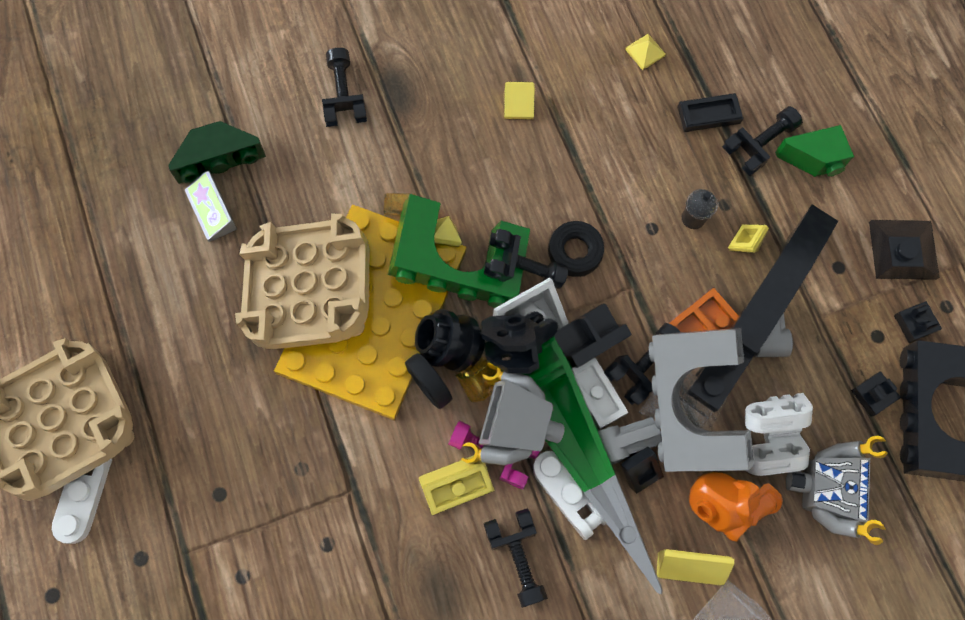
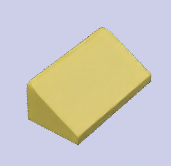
M481 459L476 463H466L460 460L419 477L432 515L495 491L486 464Z
M665 549L658 552L657 577L724 585L734 566V559L729 556Z

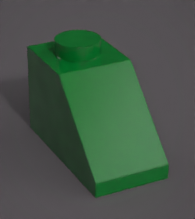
M841 125L785 138L775 151L777 158L814 177L827 174L829 177L838 175L846 169L845 166L854 157Z

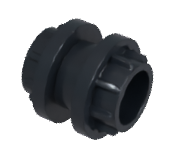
M439 309L432 315H426L420 321L415 334V347L431 366H445L449 370L461 372L470 365L474 366L480 360L484 352L485 340L482 338V330L478 322L473 317L467 315L457 316L452 311Z

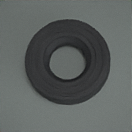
M582 221L564 223L553 232L548 245L549 258L551 262L555 261L567 266L568 276L581 277L588 275L599 266L603 258L604 242L602 236L596 228ZM571 239H580L586 243L588 254L582 259H572L565 253V243Z
M419 353L410 357L405 362V366L431 403L438 409L450 403L453 399L452 395L431 364Z

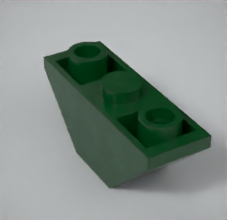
M218 121L191 129L168 167L178 184L192 183L207 171L211 174L224 173L229 168L241 164H253L259 159L266 157L258 137Z

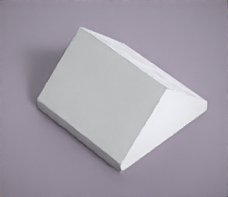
M551 278L542 281L494 308L493 316H511L516 313L525 316L537 311L543 315V318L555 320L557 325H559L558 329L568 324Z

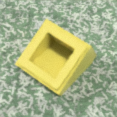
M533 82L505 83L504 119H534L535 84Z

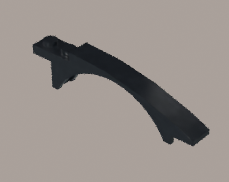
M813 204L808 208L796 228L787 238L785 246L771 270L730 328H741L744 362L739 365L700 367L695 375L696 380L687 392L688 395L714 413L719 410L752 358L759 352L787 309L828 241L838 220Z

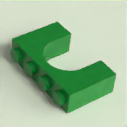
M413 194L408 196L402 207L388 275L396 277L398 282L404 284H414L416 282L427 285V289L434 292L443 293L449 291L457 293V296L464 300H483L488 302V305L493 308L519 295L523 275L522 269L515 267L514 278L505 282L490 278L484 274L486 262L491 263V259L502 261L504 249L491 246L490 240L486 261L482 269L473 272H463L447 265L439 256L434 242L441 203ZM501 220L491 230V233L496 234L497 229L511 232L512 235L521 236L518 255L526 257L530 229Z

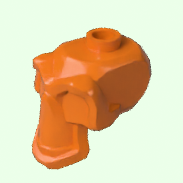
M717 471L707 472L699 476L689 493V503L692 511L716 531L724 533L728 539L736 542L751 526H756L762 518L778 512L783 502L781 493L769 483L764 484L759 489L757 485L750 481L736 480L729 474Z

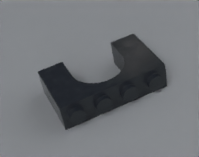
M917 340L903 348L899 360L900 366L903 368V382L900 386V397L903 399V413L900 418V428L903 431V446L900 450L903 473L965 482V442L950 437L938 426L931 406L933 394L939 385L965 387V346Z

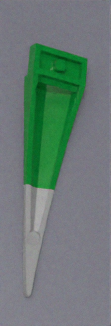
M553 336V338L542 344L543 352L538 354L539 368L530 374H524L530 376L544 392L545 400L552 403L553 411L550 420L564 425V435L558 444L548 440L545 441L605 520L655 591L662 594L663 589L574 370L556 338Z

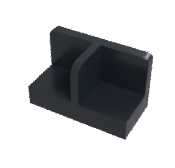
M600 304L558 329L554 337L573 368H578L632 334L626 324L616 323L606 304Z

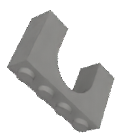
M741 328L668 333L652 336L653 342L649 343V357L651 362H655L656 373L652 377V390L654 395H658L659 408L655 410L656 427L661 429L662 442L658 444V456L660 462H664L665 472L748 471L754 465L750 430L709 431L702 429L686 417L680 404L681 385L685 377L695 368L739 365L744 362Z

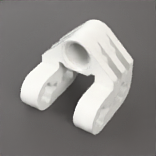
M797 393L793 397L790 394L783 395L779 399L777 396L769 397L766 401L752 403L746 407V428L756 433H763L765 439L764 444L752 445L754 465L747 471L748 473L765 476L802 471L808 467L810 449L801 437L800 432L802 428L811 425L813 406L804 393Z

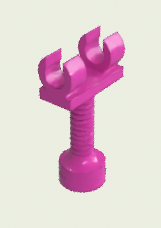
M459 420L448 445L461 450L463 444L468 442L477 444L481 449L484 447L479 444V436H473V433H471V426ZM532 451L529 457L536 459L540 451ZM513 463L505 465L499 480L523 489L529 476L511 469Z

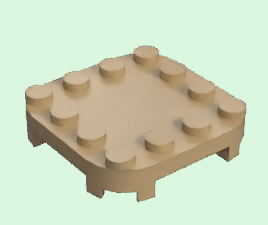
M331 213V220L277 228L269 222L260 225L262 230L255 234L247 245L242 243L239 253L245 259L241 312L235 313L236 325L241 328L245 336L255 345L266 349H281L334 343L349 339L352 336H358L363 332L369 310L370 249L367 237L355 222L345 218L343 214Z
M66 338L53 342L55 350L0 379V488L22 500L31 501L51 494L109 461L134 440L133 422L127 404L106 360L89 343L68 341Z

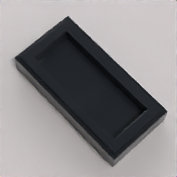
M736 93L680 101L677 106L684 132L741 124L744 119Z

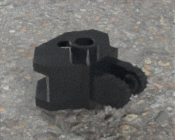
M537 311L525 316L518 313L511 316H490L481 321L482 338L487 341L485 343L486 361L506 373L530 374L539 368L538 354L543 352L542 344L555 336L559 325L551 318H543V315ZM505 357H510V360H502V359L505 358Z

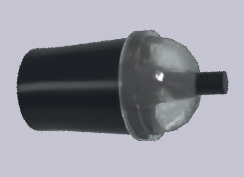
M698 189L690 193L682 213L683 224L690 229L701 228L718 209V201L715 195L705 189Z

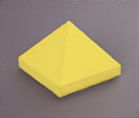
M649 34L625 49L642 70L666 55Z
M450 217L437 219L434 242L461 246L462 241L457 227Z
M742 224L728 249L730 251L742 252L759 251L768 232V226Z

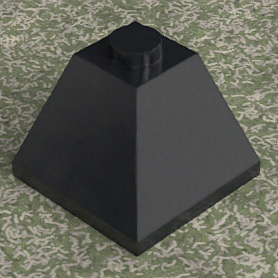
M871 220L869 222L876 279L937 280L940 278L931 221Z

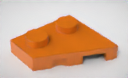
M712 288L669 324L675 326L680 332L730 329L739 315L716 289Z

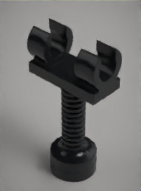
M332 48L326 52V61L328 68L334 70L337 97L322 99L326 127L338 126L336 112L354 110L356 123L367 122L363 94L348 95L345 69L350 66L349 51L345 48Z
M788 106L776 116L777 122L754 139L742 127L737 133L731 135L722 147L729 155L742 147L751 157L744 163L745 166L742 169L748 176L753 175L770 159V156L762 147L783 131L791 133L802 125V117L795 108Z
M497 229L496 234L491 233L490 245L495 248L504 249L502 261L491 259V263L486 262L484 269L486 276L505 282L514 278L515 267L544 277L543 281L551 278L556 289H560L564 285L568 276L567 266L555 261L547 266L518 255L521 236L512 235L511 232Z
M664 323L655 335L681 332L675 326ZM649 350L636 364L628 355L618 356L604 371V374L611 382L614 379L617 382L625 374L634 382L635 385L624 396L631 405L634 403L636 405L641 404L648 397L649 393L653 391L652 383L644 375L654 363L650 360Z
M528 508L515 513L521 529L519 533L502 538L496 519L484 523L491 549L495 550L508 545L510 551H512V558H514L513 561H515L514 564H516L515 567L519 571L518 575L521 578V585H523L521 592L517 594L522 608L548 599L544 586L533 582L534 578L531 575L530 566L527 565L528 561L525 558L526 555H524L523 545H521L522 540L537 534Z

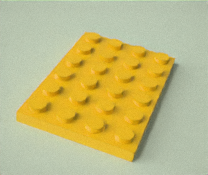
M352 204L346 218L355 222L368 239L370 249L369 310L364 323V330L358 336H352L339 342L284 348L274 372L300 384L395 420L413 379L405 366V362L413 355L419 353L415 347L417 327L426 315H432L435 311L443 308L449 291L443 293L434 292L427 289V285L416 282L414 284H404L398 282L396 277L388 275L399 221ZM435 243L436 250L441 259L450 267L459 270L467 247Z

